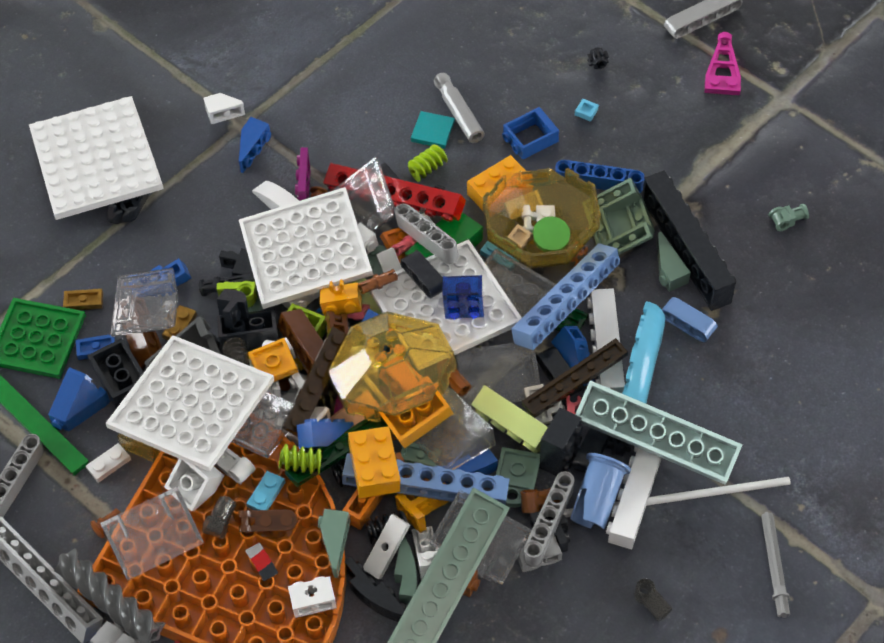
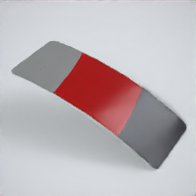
M260 543L245 550L263 581L278 574L277 569Z

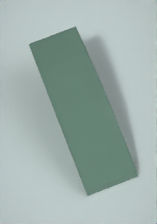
M404 537L398 550L394 578L395 583L401 584L399 591L400 602L409 604L417 590V572L411 548L406 537Z

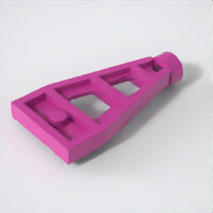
M722 32L718 35V44L705 76L704 93L740 95L741 75L732 47V35L728 32ZM719 54L729 55V61H718ZM717 68H729L731 76H717L715 73Z

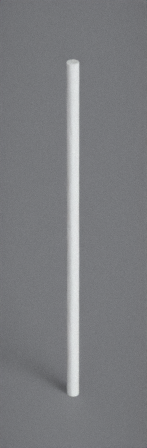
M783 477L649 497L646 506L790 485V478ZM620 501L614 502L612 511L615 505L619 506ZM573 508L565 509L563 515L571 517Z

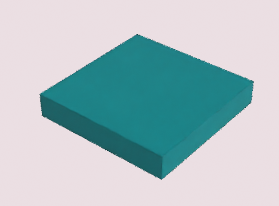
M421 111L411 135V142L429 146L435 144L445 149L455 123V118Z

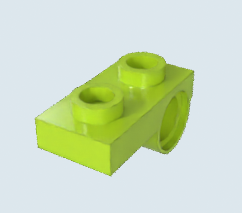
M255 282L217 283L218 296L224 289L238 290L247 295L248 308L256 303L257 288Z

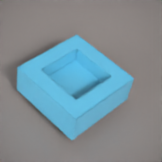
M582 99L575 110V116L591 122L598 111L599 105Z

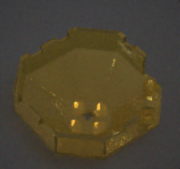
M549 167L537 171L520 170L519 173H514L507 182L506 175H503L494 184L491 192H487L483 196V213L488 241L530 269L569 264L600 228L601 214L595 184L590 181H583L579 178V174L569 168L565 169V177L553 169H549ZM524 205H530L532 212H536V205H555V217L565 221L570 229L569 243L563 250L544 252L535 245L533 237L522 250L516 242L507 237L517 224L522 227L524 226V220L522 219ZM531 221V225L534 227L536 221Z
M387 311L350 327L328 372L336 393L348 415L355 416V414H360L367 420L380 422L379 412L401 416V414L410 411L414 407L417 408L421 405L429 404L428 401L433 399L438 388L440 394H444L450 383L449 377L452 372H455L457 364L454 352L439 324ZM384 346L392 347L390 352L383 351Z

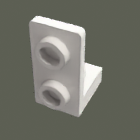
M389 248L376 254L383 273L394 269L395 272L402 269L394 248Z

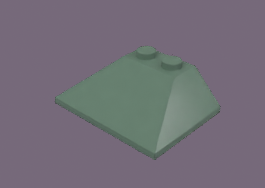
M632 178L583 202L596 245L600 243L618 248V255L652 239L655 229L645 201Z

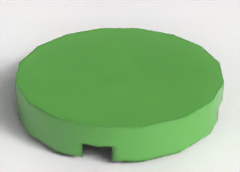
M553 216L544 217L535 224L533 241L542 251L556 253L568 245L570 229L562 219Z

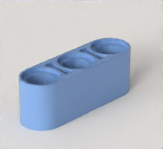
M672 297L662 308L667 322L701 342H706L717 328V324L712 318L676 297Z

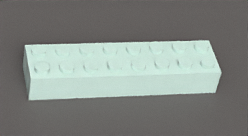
M591 380L575 414L582 417L581 424L724 485L728 481L743 445Z

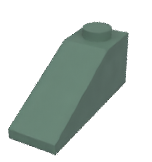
M659 232L657 237L659 281L670 292L689 283L690 271L663 233Z
M324 509L323 516H319L318 528L321 529L333 576L338 578L350 526L349 512Z

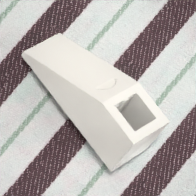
M432 526L426 527L427 529L421 533L416 529H412L421 581L438 552Z

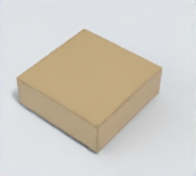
M517 224L506 239L514 246L523 250L533 237V233Z

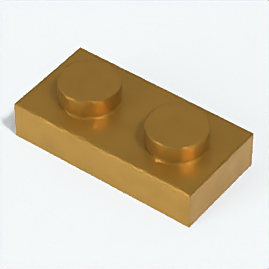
M103 290L64 291L63 307L75 310L102 309Z
M179 305L162 333L163 339L169 340L172 335L176 336L195 320L197 312Z

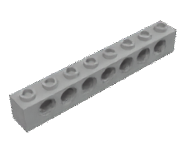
M0 516V560L81 643L91 640L100 630L103 618L59 574L54 572V569Z

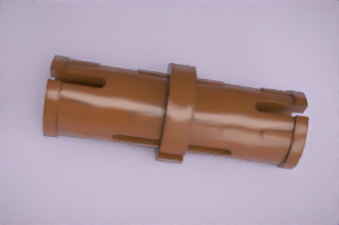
M391 269L380 275L375 274L373 278L359 282L358 287L361 294L374 289H382L384 285L397 281L398 276L394 273L395 270Z

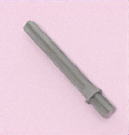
M765 512L761 515L774 592L772 599L776 604L777 616L786 618L790 615L789 594L786 592L773 513Z

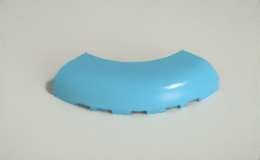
M648 301L644 305V313L640 318L635 337L636 342L632 349L629 361L630 366L626 374L627 383L622 394L647 404L665 327L663 311L656 304Z

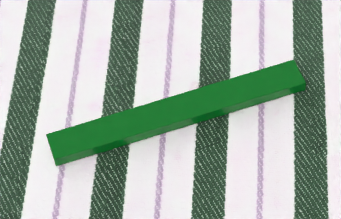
M0 375V404L30 434H36L40 438L42 445L73 476L85 468L89 461Z

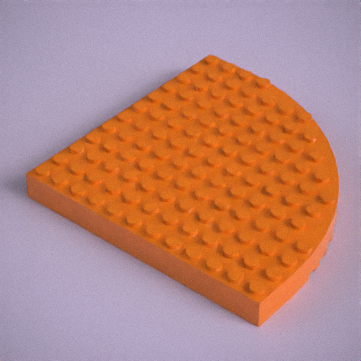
M254 413L250 414L228 445L231 451L240 458L246 457L256 468L242 484H238L217 468L224 477L216 492L195 511H191L164 487L179 458L160 451L92 565L93 572H105L107 574L108 584H118L122 587L123 597H135L138 609L150 610L154 622L166 623L160 635L173 641L178 640L180 643H333L342 616L346 591L345 549L339 576L335 578L325 549L321 529L318 528L319 516H323L324 509L336 510L323 479L318 474L301 486L296 487L285 475L284 464L278 470L281 449H283L285 444H288V448L291 451L293 445L296 444L288 440L280 430L270 426V423L256 417ZM266 471L285 478L286 483L269 510L287 509L295 512L298 518L295 528L288 531L239 532V526H241L239 511H253L247 507L246 503ZM249 517V525H255V517ZM257 543L262 545L278 571V574L266 581H263L245 551ZM330 576L337 608L295 618L288 586L299 581L308 582L317 577ZM78 589V591H77L78 594H79L89 605H91V606L97 608V606L94 604V602L91 601V600H88L87 598H85V597L80 593V591H79V589Z

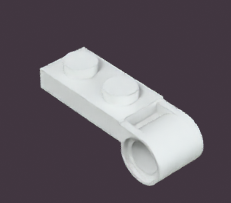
M228 447L215 464L217 468L238 484H242L256 470L250 460L246 457L240 458Z

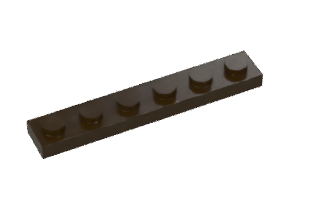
M335 327L329 330L282 429L298 437L297 425L304 424L306 419H310L350 337L349 335Z
M615 338L522 400V406L532 417L536 418L628 356V351Z

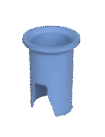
M587 453L586 459L589 465L570 519L590 529L594 524L605 529L623 476L629 474L631 468L625 463L606 455Z

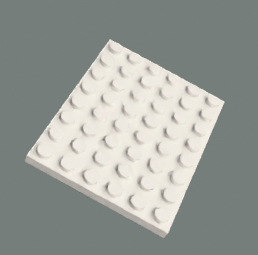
M132 96L29 124L56 220L164 189Z

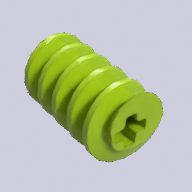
M433 144L430 148L421 152L419 156L409 160L408 169L412 177L417 182H420L421 177L425 178L427 176L426 173L431 174L432 169L437 170V165L443 166V161L447 163L448 158L441 147Z
M285 444L280 452L278 470L284 464L286 471L293 465L294 472L300 466L302 473H305L306 469L309 468L310 474H313L315 469L320 474L321 449L318 448L314 454L312 447H310L308 452L305 453V448L302 446L299 452H297L296 445H293L290 451L288 444Z

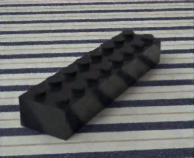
M665 170L644 177L642 198L645 201L646 207L663 235L690 271V278L709 309L713 311L731 304L736 278L728 271L726 262L719 257L717 248L709 241L707 232L703 231L700 227L698 218L694 217L691 213L689 204L685 203L682 199V194L680 190L675 188L672 178L666 174Z

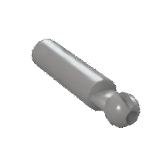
M446 73L437 74L434 78V85L442 93L443 100L470 143L479 142L485 135L480 124L458 89L451 83L450 76Z

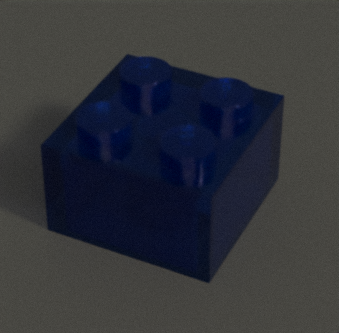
M482 275L443 276L442 296L445 319L484 318Z

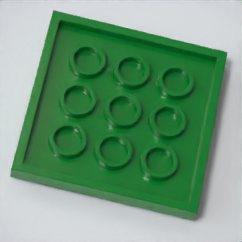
M13 298L0 326V367L60 379L86 317L85 311Z

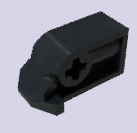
M149 193L110 204L107 220L112 224L134 221L148 199Z

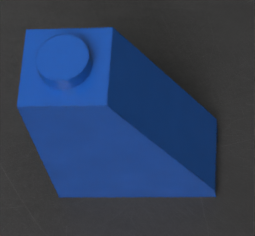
M69 367L48 414L52 426L59 430H72L110 403L107 391L102 387L97 389L88 375Z

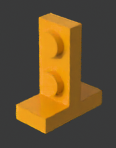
M399 493L395 495L397 510H403L409 523L420 533L427 529L425 515L449 502L420 496L410 501L404 494Z

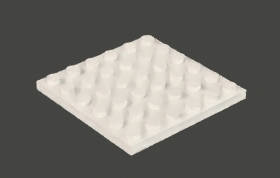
M346 187L239 219L263 309L320 292V289L329 287L330 281L333 282L334 286H338L340 279L346 284L373 275Z
M469 239L457 244L459 259L455 263L446 264L435 255L426 258L444 278L448 287L447 290L435 297L428 298L403 268L394 272L398 276L397 281L384 285L382 289L369 291L384 317L392 325L400 343L418 372L511 330L522 318Z
M172 335L107 420L106 426L113 431L210 472L272 385L274 376Z

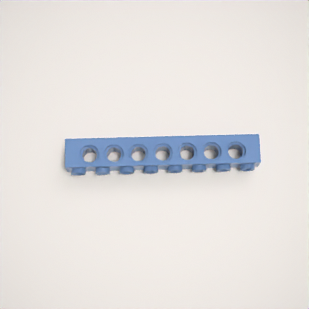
M598 243L511 328L514 344L534 350L618 267L620 264L618 248Z
M347 453L342 481L344 485L356 486L351 455ZM396 459L401 480L400 492L397 493L465 503L474 487L506 505L509 486L508 478L500 475H484L480 472H464L461 469H445L441 466H426L421 463H407ZM403 475H408V476H410V477H409V478H403L402 476H403ZM428 478L430 481H423L422 479ZM447 481L450 482V484L446 485L442 482ZM463 485H470L471 487L465 488ZM483 488H490L491 490L485 491Z

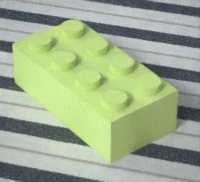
M484 385L471 404L475 408L474 413L487 422L491 419L490 423L503 433L507 430L506 434L518 443L524 441L522 445L531 452H540L541 438L548 427Z

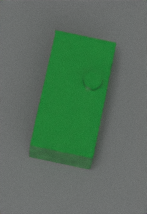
M463 212L459 221L452 219L450 222L441 219L436 224L437 227L452 237L456 244L469 239L475 248L483 240V226ZM418 242L405 252V257L416 250L425 258L434 255Z

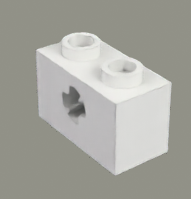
M330 576L317 577L308 582L299 581L288 586L295 618L337 608Z

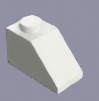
M222 93L203 98L211 124L245 115L244 105L241 100Z

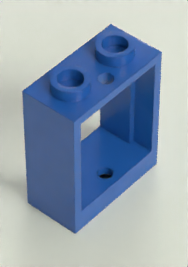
M538 107L504 124L502 136L505 142H509L512 146L514 153L523 160L559 142V129L544 111ZM536 124L544 136L523 145L515 134Z

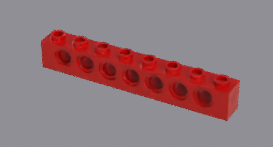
M330 163L323 181L329 191L346 187L349 197L356 195L365 201L372 199L381 205L392 204L393 207H397L400 204H408L416 211L424 212L427 216H441L442 219L450 222L452 219L460 220L466 203L465 198L458 193Z

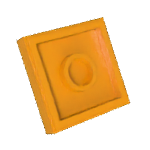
M285 338L248 352L253 367L273 375L274 382L299 372Z

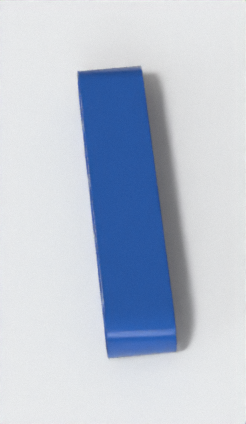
M560 160L556 163L555 179L561 184L608 190L632 178L638 191L641 193L643 190L644 174L638 170L570 160Z

